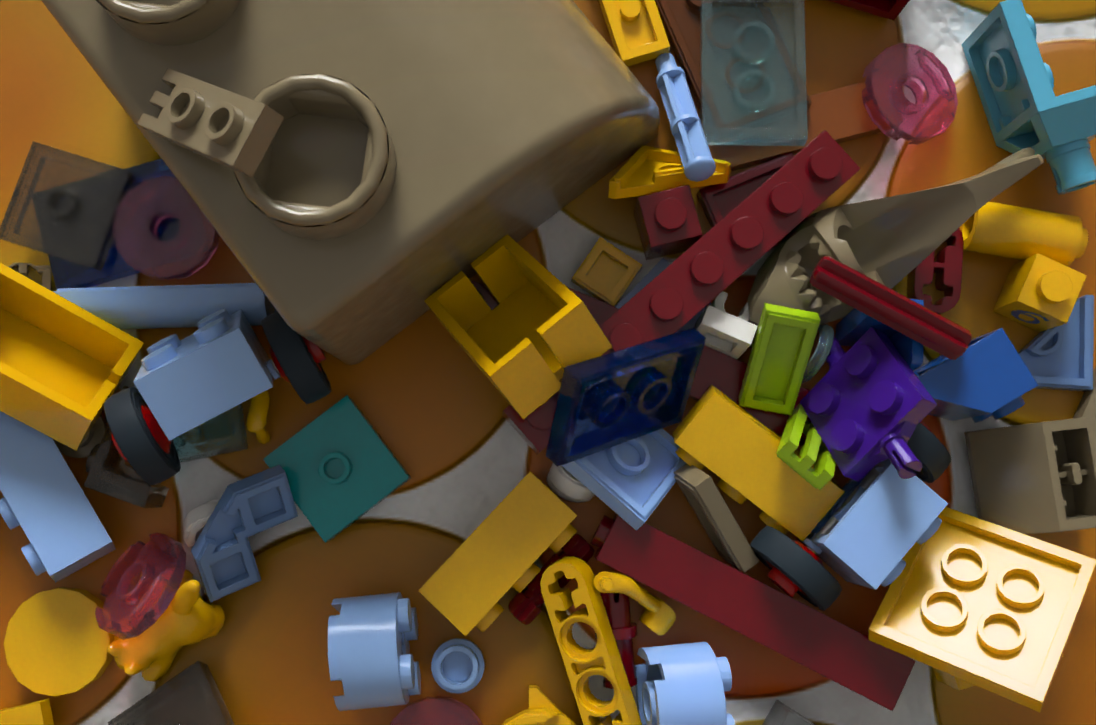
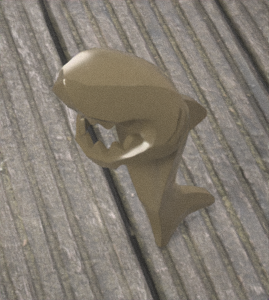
M1027 147L975 176L947 185L831 207L806 217L781 241L758 270L748 296L749 320L759 325L764 303L818 313L820 318L819 325L846 317L854 309L853 307L815 288L810 283V277L814 268L824 256H830L892 289L977 210L1043 164V157L1040 154L1035 155V150Z

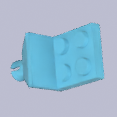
M1022 0L1002 1L962 43L996 146L1012 154L1031 147L1035 150V155L1040 154L1043 159L1046 158L1057 184L1055 187L1058 195L1077 191L1095 184L1096 166L1090 151L1091 146L1089 142L1096 138V85L1055 96L1053 91V73L1049 65L1044 63L1036 42L1037 32L1033 18L1026 13Z

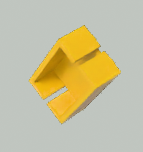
M508 234L470 264L499 303L497 307L493 310L490 309L462 271L424 300L458 345L522 419H525L539 406L545 404L550 397L563 388L559 381L567 374L574 379L612 347L584 302Z
M0 263V411L77 451L104 409V402L115 394L127 376L144 342Z

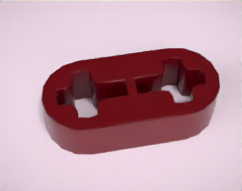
M960 228L944 241L947 243V247L937 253L936 262H934L935 251H933L907 275V298L924 300V307L939 315L954 308L961 295L964 241ZM933 273H936L935 288L939 291H944V297L933 305L931 296L923 294L922 288L932 283Z

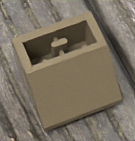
M1096 416L964 432L979 519L1022 534L1096 528Z

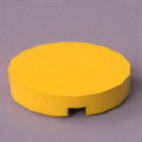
M61 587L38 592L23 602L8 622L4 639L7 665L17 681L34 693L56 697L80 691L99 679L113 659V656L108 653L107 647L114 641L113 633L116 632L114 618L103 601L87 590Z

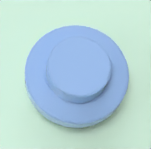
M463 638L450 639L441 644L434 653L431 662V671L436 683L445 691L457 694L472 690L480 682L485 669L484 656L479 647L472 641Z

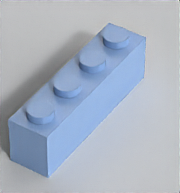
M0 411V491L4 496L0 499V514L10 530L21 525L30 541L21 550L36 576L47 571L56 583L115 550V547L53 439Z

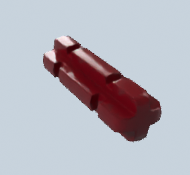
M575 533L561 548L563 551L559 555L554 554L544 564L540 572L527 585L528 589L525 592L521 591L509 602L508 609L518 621L528 625L541 613L540 606L544 603V599L541 593L540 581L542 574L550 565L564 557L570 556L580 558L587 563L594 555L593 547L582 536ZM565 575L558 579L560 588H564L571 579H567Z

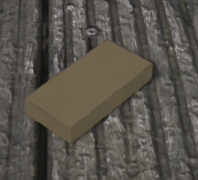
M685 464L674 472V479L718 554L744 573L759 563L758 558L711 476L694 465L689 466Z

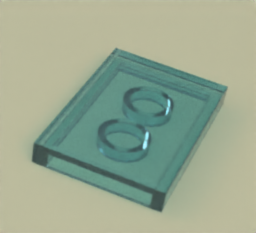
M700 0L701 122L708 145L805 146L808 140L804 0Z

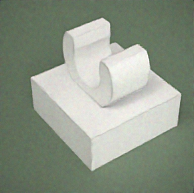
M722 291L700 315L689 339L738 359L751 345L758 326L749 322L748 302L741 309L738 317L727 313L724 309V303L727 300L728 293Z

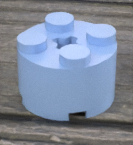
M400 592L333 599L331 605L340 615H330L328 620L330 681L342 680L344 695L333 696L337 709L339 711L407 705L411 695H420V666L418 661L414 662L409 646V640H418L417 612L415 607L411 608L410 599L403 598Z
M707 642L642 647L638 649L637 655L646 661V664L635 665V676L637 677V685H635L636 702L642 725H735L732 715L726 711L724 693L732 688L730 664L726 657H716Z

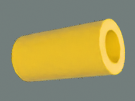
M987 202L960 226L964 241L963 250L1025 260L1039 253L1065 266H1069L1075 258H1080L1084 254L1088 243V231L1086 228H1083L1082 221L1078 216L995 202Z

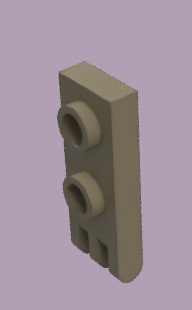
M167 68L161 80L173 89L170 96L155 91L149 102L161 109L158 118L143 113L137 125L160 138L253 178L284 117L266 104Z

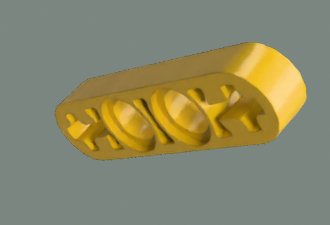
M574 556L564 557L544 571L540 586L583 725H642L601 594L593 584L595 575L584 560ZM564 575L567 579L575 578L578 587L572 592L569 588H560L558 579ZM573 604L575 608L582 604L586 605V608H581L571 615H568L566 612ZM583 622L594 629L597 635L595 648L585 649L575 642L572 634L574 623ZM601 675L611 682L614 688L612 700L602 701L592 694L589 689L590 676ZM619 710V714L612 721L610 714Z

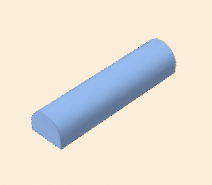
M256 283L59 288L57 291H53L120 330L197 327L196 324L200 320L222 309H226L229 315L242 309L251 326H261V321L265 317L277 311Z

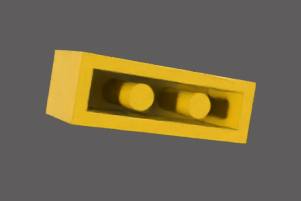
M712 384L672 432L674 443L679 446L675 453L689 466L694 465L700 470L706 466L721 478L717 485L729 497L739 504H743L746 499L750 500L763 510L759 518L767 526L777 529L784 535L790 531L801 541L806 539L845 492L834 478L821 490L814 488L777 457L776 452L781 437ZM795 450L794 453L801 458L800 452Z
M530 471L418 591L464 636L475 626L483 633L503 612L504 608L498 603L503 595L511 587L520 593L540 572L541 569L534 563L548 547L556 554L577 532V529L570 524L577 515Z

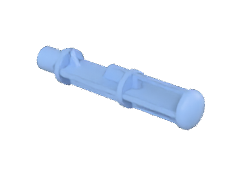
M663 53L655 60L658 71L656 84L660 90L670 122V129L680 154L684 174L691 181H703L712 176L716 169V164L712 158L702 128V122L698 116L686 80V74L681 67L677 66L673 54Z

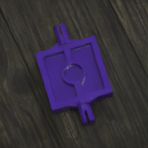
M871 326L847 352L843 350L837 338L828 337L822 342L825 346L819 344L818 352L828 364L829 371L800 401V404L842 474L859 482L878 463L889 459L902 479L916 476L917 474L914 470L920 472L922 463L917 459L907 443L916 426L937 406V403L888 336L880 330Z

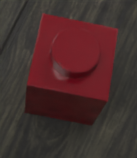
M689 185L637 198L634 217L646 260L686 251L702 237L703 234Z

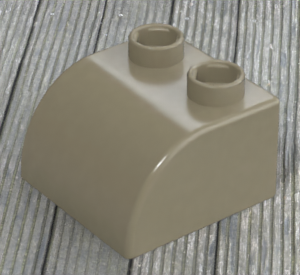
M41 0L287 325L318 347L349 365H355L363 361L430 310L424 300L462 271L468 279L477 274L470 264L508 234L513 240L519 242L632 156L640 147L653 140L659 130L660 114L655 100L573 0ZM167 68L266 104L284 117L253 178L160 138L137 125L143 113L158 118L161 109L149 102L155 91L170 96L173 89L161 80Z

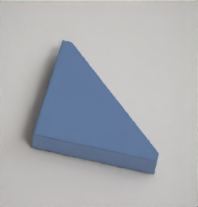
M1084 295L1077 298L1066 324L1040 332L1018 352L1038 384L1035 388L1069 391L1093 390L1094 295Z

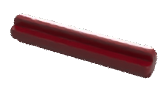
M824 256L811 274L810 283L815 288L951 360H956L962 356L970 344L972 334L966 328L830 256Z

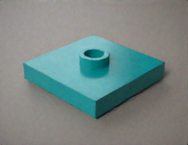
M348 395L263 459L269 468L280 465L285 471L294 502L325 543L332 540L411 479L410 475Z

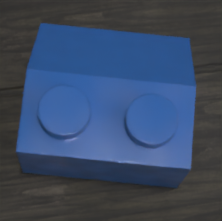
M1003 328L971 339L964 354L956 360L940 355L913 371L937 403V406L928 415L951 421L971 417L974 423H977L991 416L994 419L1002 418L1022 407L1025 402L1021 396L1038 386Z

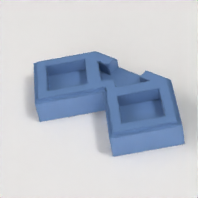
M280 465L229 484L192 547L191 553L210 602L261 581L248 537L298 517L286 473Z

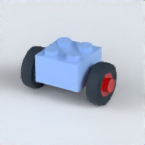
M226 309L219 310L200 320L196 324L198 330L192 335L180 340L177 334H173L146 349L149 355L141 360L142 365L133 381L137 388L130 387L112 395L104 402V410L112 432L113 443L121 457L130 463L144 481L150 485L161 483L177 474L181 469L178 452L172 439L272 388L273 378L276 380L281 375L285 381L291 383L299 397L306 404L313 403L332 392L328 377L320 363L327 359L322 348L291 329L276 311L261 321L264 333L270 344L269 353L272 359H269L242 309L231 315L228 314Z
M921 421L916 426L907 443L917 459L922 463L920 472L914 470L917 474L916 476L902 479L899 477L891 461L886 459L873 467L859 482L850 479L842 488L845 491L804 541L791 540L773 527H764L752 540L750 546L756 557L771 570L766 576L790 597L798 593L809 603L823 611L829 608L838 598L842 587L831 573L823 567L821 560L847 582L874 590L880 584L883 587L891 584L906 566V561L902 559L916 542L923 544L930 539L942 523L938 516L948 503L924 482L933 483L948 468L951 462L948 450L932 433L930 428Z

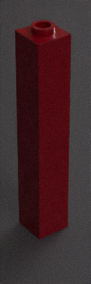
M617 513L613 519L604 515L590 544L598 547L594 556L596 560L891 711L894 710L916 662L915 660L870 641L868 636L646 523L636 531Z

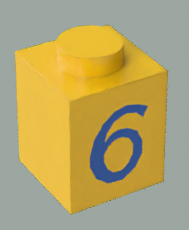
M1037 253L1011 267L993 311L1038 332L1066 324L1087 275Z

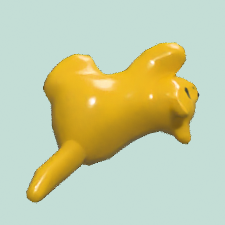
M178 568L169 573L165 579L152 588L146 600L145 609L136 617L121 625L113 634L114 641L108 645L107 651L114 656L118 668L125 670L127 675H135L142 672L144 680L156 682L167 673L177 652L183 646L216 636L222 629L225 621L223 608L221 605L209 604L202 599L200 595V582L193 580L194 574L189 570Z

